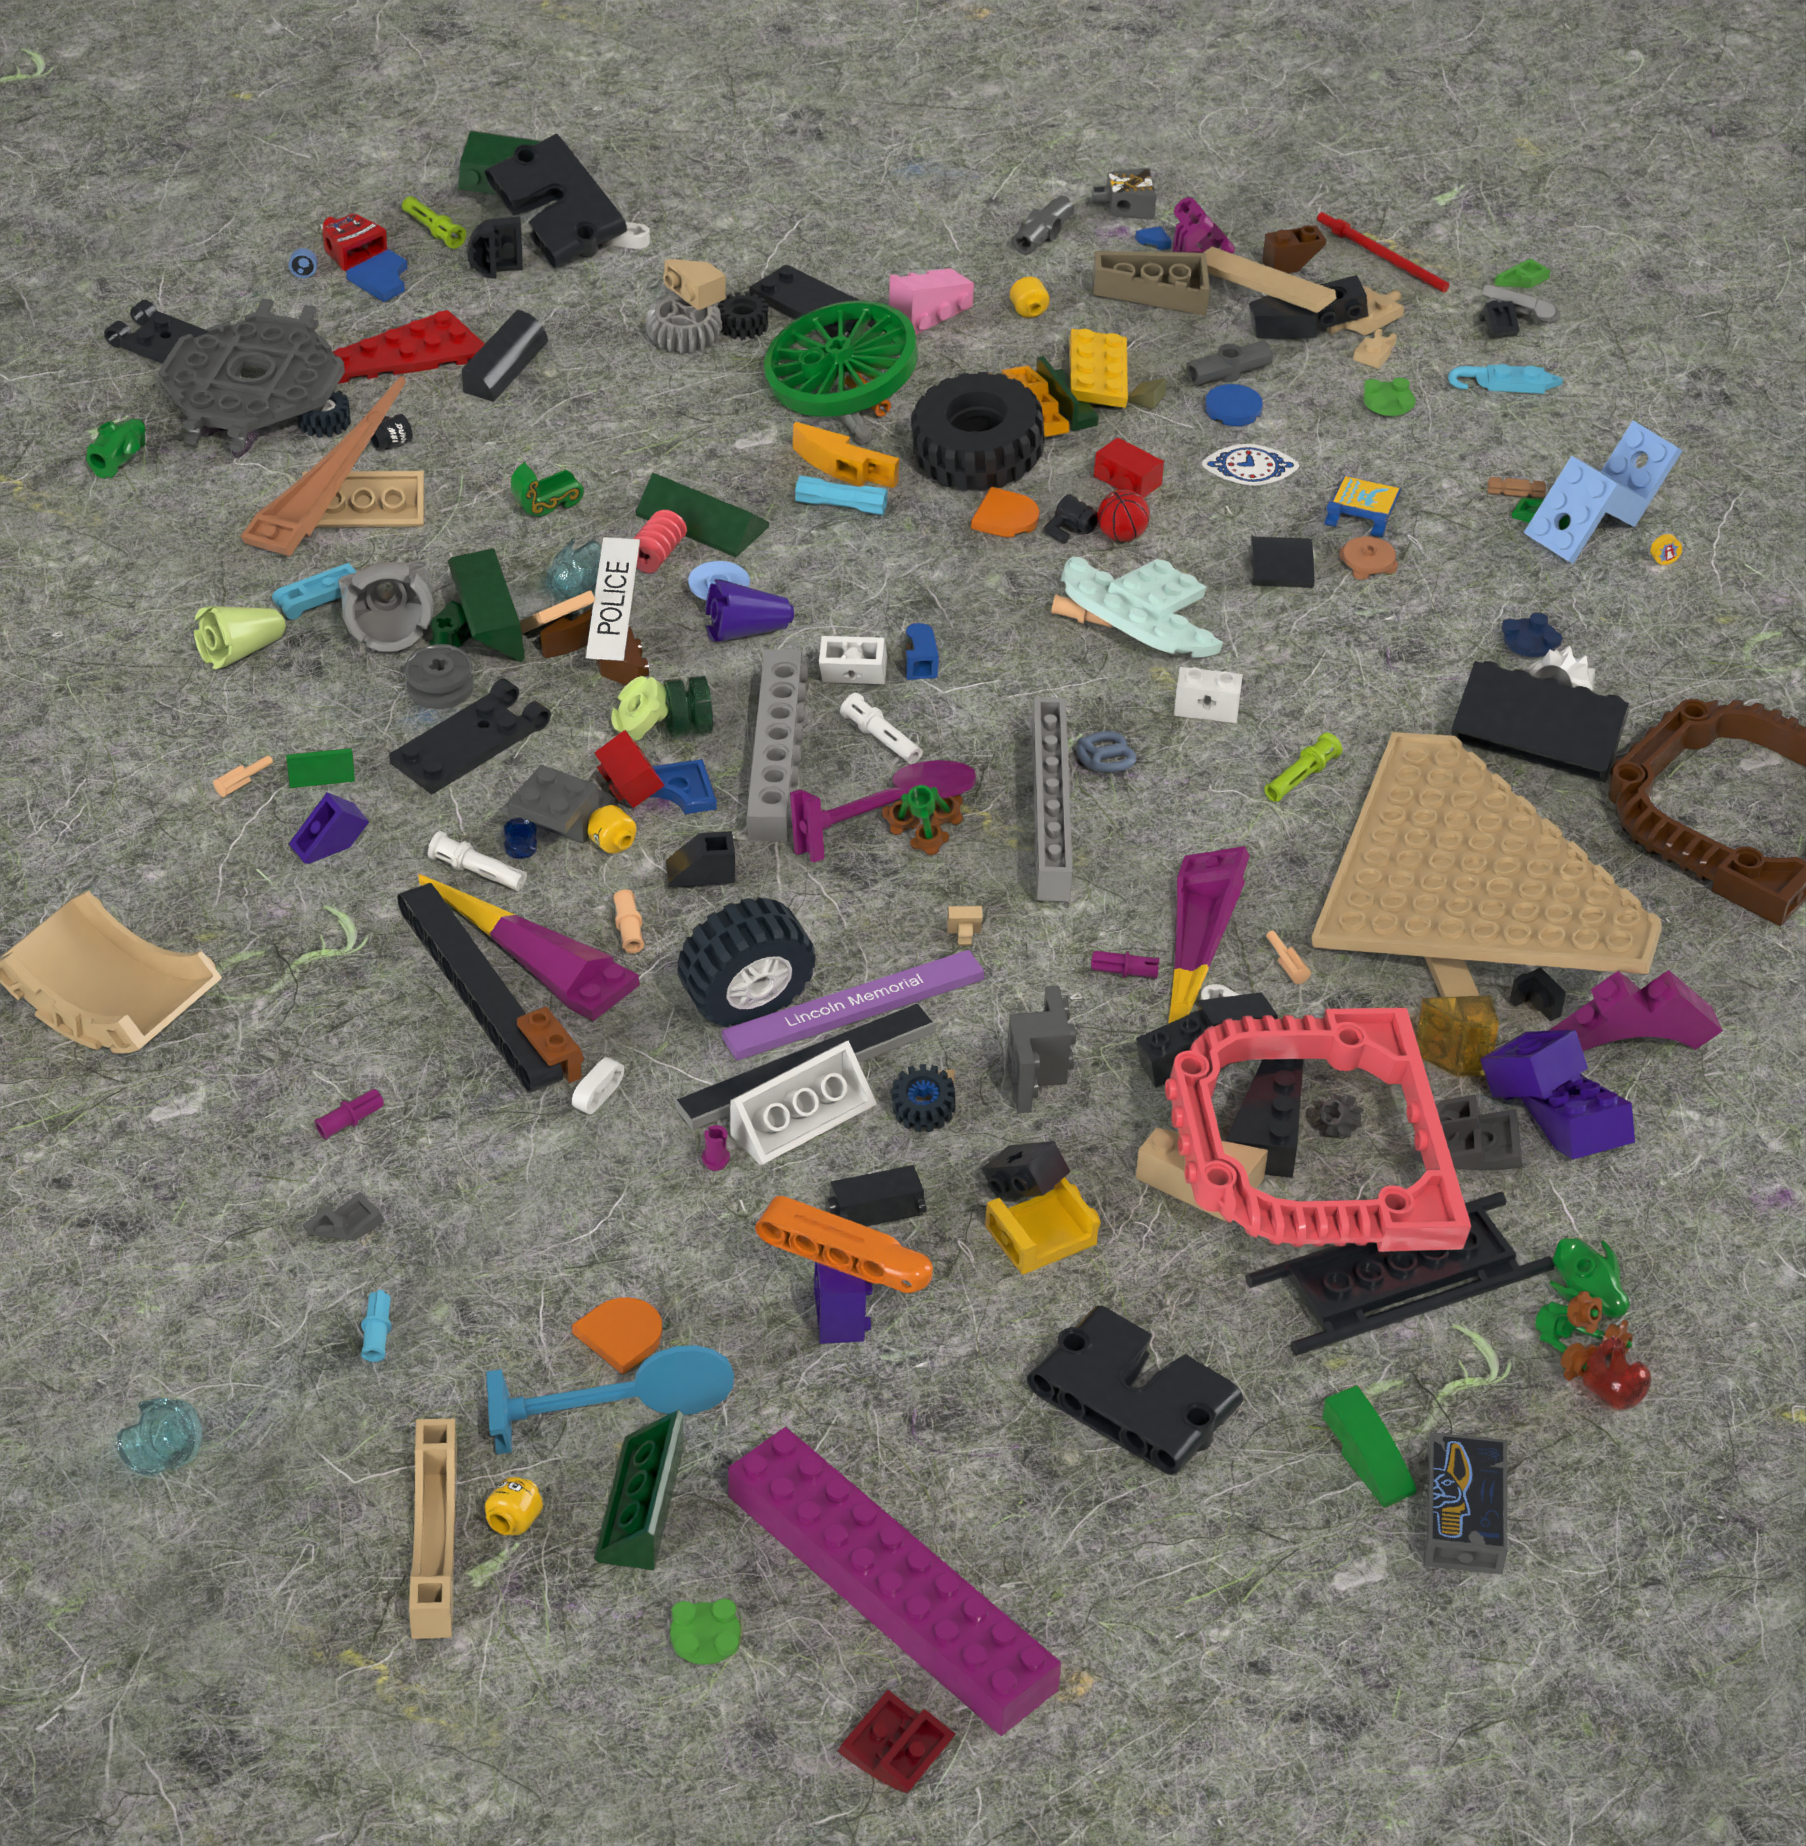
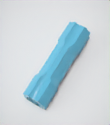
M799 475L795 489V501L814 505L829 504L855 508L865 513L884 515L888 501V489L829 483L823 479Z

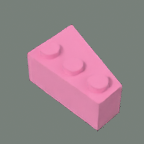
M952 268L931 270L921 275L913 272L908 273V276L899 277L896 274L890 275L889 306L898 309L908 317L917 335L973 307L974 283Z

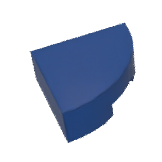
M1161 226L1136 230L1135 239L1140 244L1145 246L1146 242L1157 245L1159 250L1171 249L1172 240Z

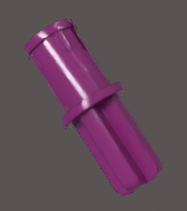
M1094 951L1091 958V969L1093 971L1123 974V978H1126L1127 975L1157 979L1160 958L1129 955V951H1126L1125 954Z
M371 1089L349 1102L345 1100L340 1102V1107L319 1119H315V1127L320 1136L327 1140L330 1136L350 1125L353 1127L357 1126L360 1119L382 1108L384 1100L377 1089Z

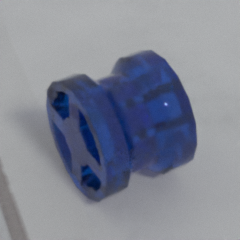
M521 817L506 822L504 825V837L506 838L504 849L507 855L516 859H525L535 854L537 851V840L535 838L537 828L534 822Z

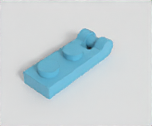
M349 563L281 587L273 593L272 600L279 608H282L287 618L291 620L297 619L305 610L340 598L339 578L356 573V571Z

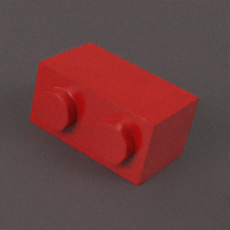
M1117 437L1096 452L1094 477L1117 489L1135 491L1145 498L1162 485L1164 461Z
M626 730L594 752L601 763L597 766L598 771L607 782L613 781L609 785L613 794L619 801L625 798L632 808H635L665 786L640 747Z

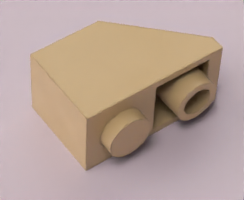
M667 259L664 261V284L697 310L726 299V275L709 262Z

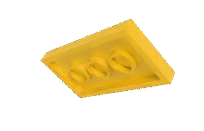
M1071 328L1069 336V389L1078 401L1126 408L1128 400L1127 337H1122L1115 333L1103 334L1089 329L1078 330Z

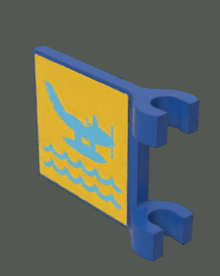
M1344 475L1332 501H1329L1326 511H1328L1324 524L1336 527L1341 513L1372 519L1374 525L1371 535L1383 537L1389 517L1401 493V488Z

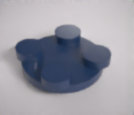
M1533 613L1530 615V618L1518 620L1505 619L1502 622L1501 629L1504 632L1506 646L1519 655L1543 657L1546 656L1549 650L1554 651L1562 643V635L1548 624V617L1543 613Z

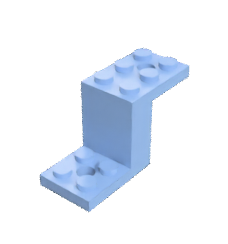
M1632 421L1601 471L1574 456L1570 457L1524 533L1574 564L1606 512L1633 527L1636 526L1683 450L1639 423ZM1646 453L1648 457L1646 465L1642 468H1637V458L1641 454ZM1565 515H1569V526L1564 530H1560V519Z

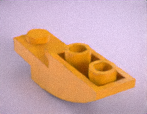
M799 422L793 424V449L804 460L822 472L862 487L866 481L890 488H895L898 484L899 458L850 445V437Z

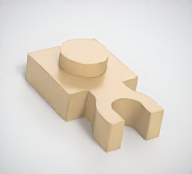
M1377 328L1374 332V339L1366 337L1355 349L1353 360L1379 369L1391 355V349L1396 344L1397 335L1392 333L1390 337H1382L1383 330Z

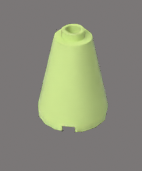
M207 606L199 609L195 615L194 621L199 620V629L194 630V637L197 649L205 663L212 662L214 664L212 668L219 669L282 638L286 623L284 617L273 608Z

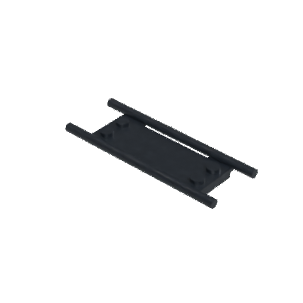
M1500 1191L1465 1203L1471 1229L1463 1249L1378 1251L1376 1242L1367 1243L1365 1246L1346 1243L1345 1246L1334 1245L1246 1274V1282L1250 1288L1284 1277H1288L1324 1330L1292 1341V1352L1295 1356L1552 1271L1555 1265L1550 1256L1520 1266L1515 1259V1251L1486 1213V1211L1506 1205V1197ZM1477 1276L1478 1280L1365 1317L1364 1313Z

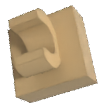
M948 906L947 933H957L958 946H971L973 933H981L982 906Z

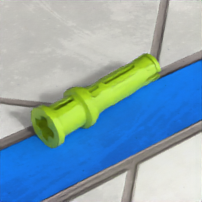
M408 196L403 200L402 209L430 228L431 234L437 239H443L449 248H459L465 242L467 236L466 229L461 225H455L450 217L438 215L413 196ZM452 233L456 234V235L458 236V238H455V237L452 236L451 234H452Z
M1322 733L1313 746H1307L1301 751L1300 758L1264 787L1266 796L1273 802H1279L1311 773L1323 771L1328 761L1337 759L1342 754L1343 748L1339 739L1331 733Z

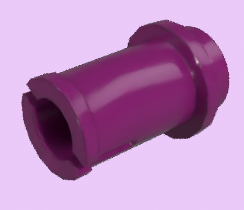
M719 1125L710 1126L704 1132L705 1150L702 1152V1162L712 1171L724 1169L730 1161V1153L727 1150L728 1133L724 1127Z

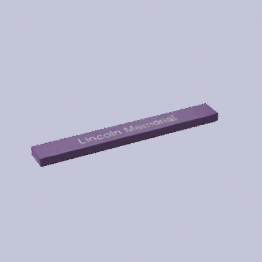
M966 950L723 1029L722 1039L736 1061L984 980L985 971L970 950Z

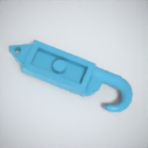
M1505 364L1487 365V367L1459 366L1452 369L1448 375L1450 384L1459 389H1468L1469 386L1458 381L1457 378L1471 377L1476 378L1479 385L1487 388L1488 391L1545 394V390L1560 386L1563 382V378L1545 372L1544 368L1508 366Z

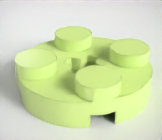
M644 676L633 679L619 694L618 699L622 702L618 710L613 707L611 719L613 727L621 733L626 730L633 740H640L657 721H662L668 713L669 707L665 704L666 689L664 685L653 677L647 679Z

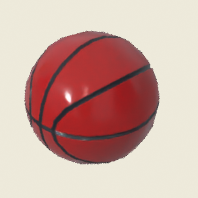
M1118 489L1110 492L1102 500L1098 508L1097 520L1101 531L1110 539L1118 542H1130L1140 537L1148 527L1150 510L1146 500L1137 492L1128 489Z

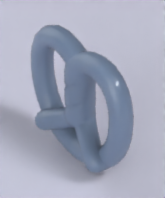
M1102 731L1078 739L1077 756L1086 767L1092 770L1119 772L1131 768L1136 763L1137 756L1135 752L1127 746L1125 737L1117 732ZM1101 741H1113L1117 743L1102 747H1095L1093 745L1094 743ZM1121 755L1127 758L1119 762H1100L1102 759Z

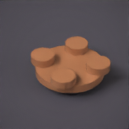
M1369 536L1357 537L1348 541L1340 549L1339 557L1352 568V575L1356 579L1364 580L1369 578L1370 574L1382 572L1392 574L1397 571L1398 562L1395 560V549L1382 539Z

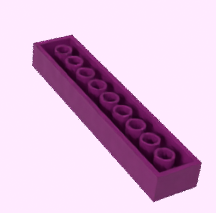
M786 1426L728 1467V1497L1000 1736H1003L1058 1692L1061 1670L1060 1660Z

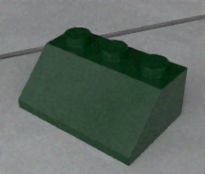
M471 130L460 160L458 189L497 195L486 179L485 169L513 156L514 150L518 146L523 144L534 145L541 140Z

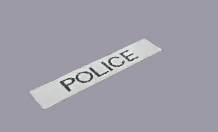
M603 537L586 658L624 661L640 539Z

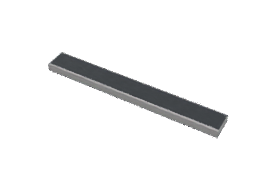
M915 1003L675 1099V1108L689 1127L694 1130L729 1116L732 1099L849 1040L858 1063L935 1033V1023L918 1003Z

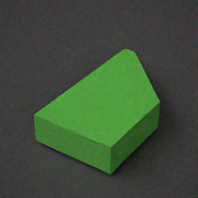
M1529 258L1496 275L1494 284L1497 286L1532 288L1549 279L1550 270Z

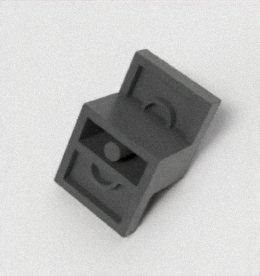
M540 765L507 803L508 813L526 819V823L582 844L589 837L587 829L591 814L598 808L616 805L615 795L599 790L598 785L544 765Z
M1059 986L1045 987L1043 1012L1010 1014L1006 1065L1017 1114L1031 1113L1032 1099L1038 1097V1086L1067 1084L1068 1070L1074 1067L1073 1052L1070 1045L1076 1044L1074 1024H1068L1070 1018L1068 999H1062Z

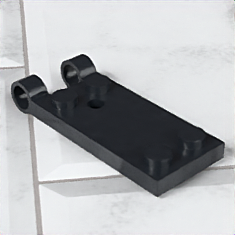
M787 264L749 287L750 296L757 294L759 299L763 297L769 307L795 320L806 313L827 305L847 301H861ZM859 319L845 321V337L848 338ZM870 320L867 325L871 328L876 323ZM839 322L823 326L831 338L839 336Z
M141 300L130 310L133 321L141 326L137 331L133 333L124 322L115 321L105 329L104 336L107 342L115 348L121 347L163 364L180 337L191 334L195 338L208 332L203 328L156 310L150 301Z
M503 678L492 686L490 693L391 752L389 754L390 764L432 795L531 733L545 728L550 721L551 711L538 701H533L524 708L520 717L516 716L507 708L517 701L519 688Z

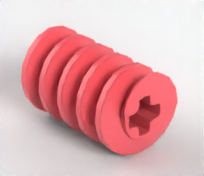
M669 510L655 512L633 538L640 539L636 565L638 570L644 573L655 572L685 537L687 531L686 523L678 514Z

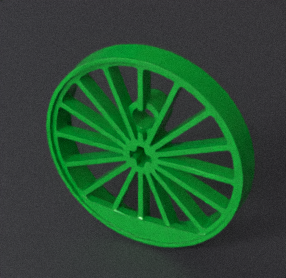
M847 301L827 305L797 318L774 338L765 355L764 372L777 400L790 410L818 417L841 416L859 412L884 401L898 391L910 378L918 360L915 330L905 314L883 303ZM859 319L848 338L845 337V321ZM873 320L876 324L862 335L869 321ZM839 322V336L830 338L823 326ZM817 330L826 344H820L805 337V335ZM796 343L802 347L807 348V350L789 348ZM900 355L899 358H889L891 356ZM781 360L796 361L785 364H779ZM874 368L888 369V370L883 373V372L878 371V370H876V369H874ZM845 372L849 374L857 385L856 388L845 391ZM856 372L873 380L864 384ZM791 375V376H789V377H787V378H785V379H782V380H779V379L777 378V377H780V376ZM839 376V392L829 393ZM798 385H801L797 390L792 389ZM819 385H821V387L819 388L817 394L811 393V392H812L813 390H815Z

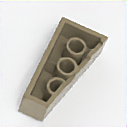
M1095 251L1092 273L1094 295L1206 316L1210 293L1206 253Z

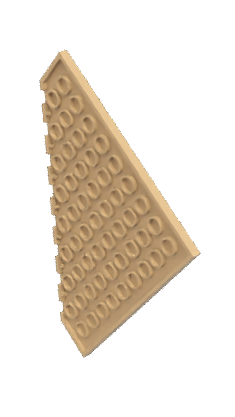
M1392 732L1311 939L1313 948L1331 950L1338 949L1616 972L1619 970L1620 972L1631 974H1649L1662 927L1661 919L1653 912L1649 914L1644 910L1638 898L1626 888L1621 889L1616 885L1611 874L1599 864L1595 866L1588 860V854L1574 841L1568 842L1562 836V831L1548 818L1542 819L1536 813V808L1522 795L1517 796L1511 791V785L1497 773L1492 774L1486 768V763L1474 752L1468 753L1456 736Z

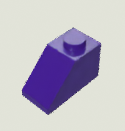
M327 792L288 844L304 863L310 864L350 848L369 821L354 803Z

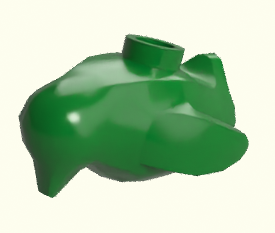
M137 418L115 424L113 421L103 423L97 428L99 434L95 442L87 447L86 461L97 477L102 479L112 478L117 474L118 467L126 464L140 449V446L146 445L145 424Z
M1561 1239L1554 1253L1553 1263L1567 1287L1553 1280L1549 1282L1551 1287L1568 1302L1575 1296H1578L1581 1291H1587L1590 1297L1601 1299L1602 1313L1605 1316L1613 1319L1624 1316L1629 1309L1630 1302L1622 1289L1619 1262L1612 1248L1604 1240L1600 1241L1605 1253L1604 1257L1581 1239Z

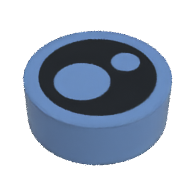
M301 248L291 254L289 269L295 276L308 278L316 272L318 259L312 251Z

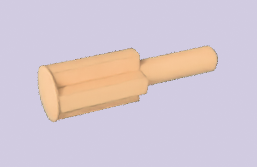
M267 755L246 768L240 765L213 781L216 792L221 797H225L250 783V776L271 765L273 759Z
M1269 931L1266 937L1280 956L1277 961L1295 984H1302L1307 981L1311 971L1293 947L1287 949L1275 931Z

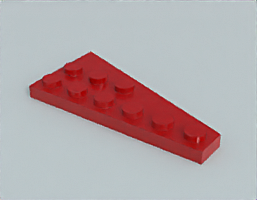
M447 309L420 320H414L401 327L387 330L371 338H365L349 346L338 348L332 352L344 362L345 372L338 382L340 384L349 382L350 378L355 376H366L367 379L378 378V373L393 371V375L438 369L440 363L446 362L464 365L467 364V359H471L485 343Z

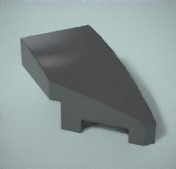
M359 1192L334 1212L328 1206L305 1222L303 1227L311 1235L354 1241L383 1223L384 1219L371 1202Z

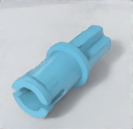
M378 1290L369 1294L366 1318L363 1319L361 1324L364 1331L361 1356L370 1362H379L385 1358L386 1338L392 1327L389 1321L391 1297L384 1290Z

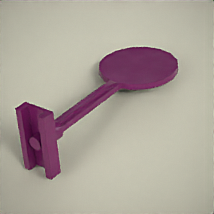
M946 760L922 761L910 764L899 769L894 774V788L885 789L827 811L821 810L819 797L802 789L790 792L794 853L800 855L807 852L810 854V861L814 863L825 859L823 830L830 828L832 824L890 804L902 798L903 794H908L913 787L918 785H925L929 788L936 787L941 798L960 795L972 789L975 785V770L967 764Z

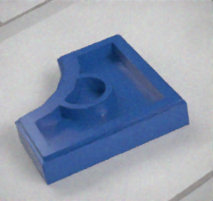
M388 249L347 270L346 277L350 282L385 302L405 291V284L399 277L402 272L408 269L407 260Z
M703 759L652 766L665 786L648 798L670 800L680 806L684 814L717 810V800Z

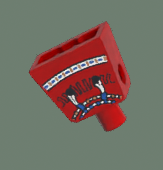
M350 214L338 220L331 216L326 218L323 223L324 249L344 272L387 250L386 229L358 214Z

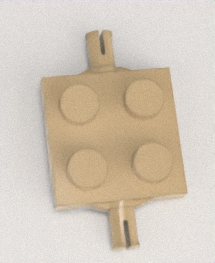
M1363 286L1367 294L1369 317L1327 327V331L1333 335L1342 329H1349L1366 336L1377 330V328L1404 316V306L1397 303L1401 299L1400 292L1395 289L1386 295H1381L1371 288Z

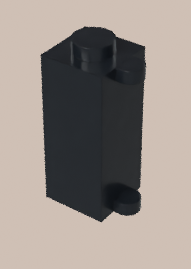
M914 1165L830 1181V1197H825L826 1212L866 1227L921 1216L927 1212L924 1189Z

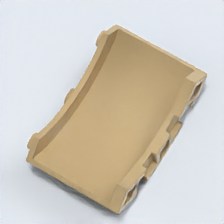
M89 890L71 898L0 956V983L18 1001L23 997L35 1007L37 1011L34 1015L38 1019L79 1044L95 1050L102 1046L108 1047L112 1053H130L140 1050L222 979L216 970L214 962L202 950L192 953L173 952L143 940L107 912L100 900L93 896Z

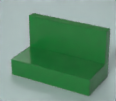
M352 748L286 755L290 788L355 782Z

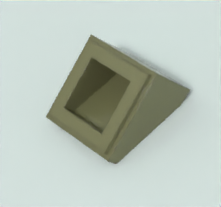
M1161 378L1139 383L1130 393L1127 401L1154 409L1166 394L1167 379Z

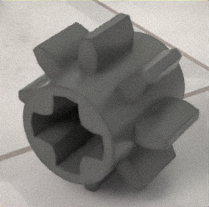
M1332 1093L1331 1099L1320 1105L1321 1118L1318 1120V1123L1328 1126L1327 1134L1334 1137L1341 1134L1350 1138L1352 1131L1362 1127L1361 1113L1364 1111V1108L1354 1105L1355 1097L1348 1094L1341 1097Z

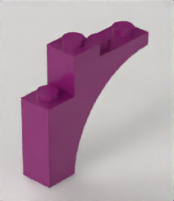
M1618 970L1591 989L1594 997L1593 1000L1548 1030H1576L1583 1052L1608 1042L1634 1037L1672 1039L1696 1050L1723 1032L1712 1006L1670 970H1667L1641 989Z

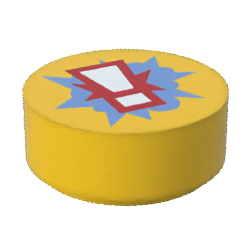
M1664 534L1652 543L1650 553L1658 564L1668 565L1680 557L1682 544L1674 535Z

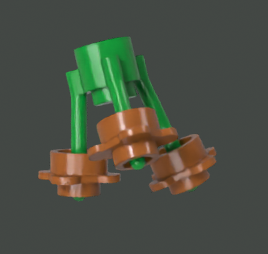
M918 785L913 787L908 794H903L901 801L895 802L891 807H884L882 817L888 820L890 832L894 835H901L904 830L909 828L916 829V837L910 841L911 847L913 849H921L927 855H935L939 852L940 846L949 841L948 832L941 831L940 826L943 823L958 825L963 820V816L960 813L963 798L960 795L941 798L936 787L929 788L925 785ZM933 813L934 815L931 817L932 823H930L929 816ZM919 818H922V823H923V824L919 826V823H920V819H919Z
M1581 1291L1578 1296L1572 1298L1568 1306L1551 1301L1550 1304H1546L1540 1309L1536 1317V1330L1542 1333L1540 1340L1551 1344L1563 1354L1561 1357V1366L1565 1369L1563 1377L1568 1381L1578 1376L1587 1377L1595 1367L1596 1361L1594 1357L1598 1353V1348L1594 1344L1589 1345L1587 1348L1580 1343H1574L1567 1347L1558 1340L1568 1338L1573 1331L1603 1340L1602 1351L1612 1354L1611 1362L1613 1363L1617 1362L1620 1354L1626 1355L1632 1347L1633 1334L1627 1332L1629 1324L1627 1320H1623L1620 1326L1611 1323L1606 1332L1597 1330V1323L1602 1315V1301L1598 1297H1590L1587 1291Z

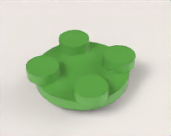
M1402 377L1395 378L1392 382H1380L1377 379H1367L1364 382L1365 405L1370 410L1381 415L1397 416L1405 414L1415 407L1416 399L1413 392L1409 389V381Z
M719 1599L714 1603L701 1602L695 1604L681 1601L673 1606L670 1639L675 1653L679 1657L695 1664L708 1665L721 1662L738 1651L741 1629L736 1617V1605L733 1601Z

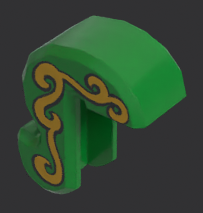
M524 462L516 468L511 477V492L515 500L526 513L534 517L549 514L560 503L565 508H570L576 505L584 495L583 485L578 482L572 472L566 469L538 481L536 474Z

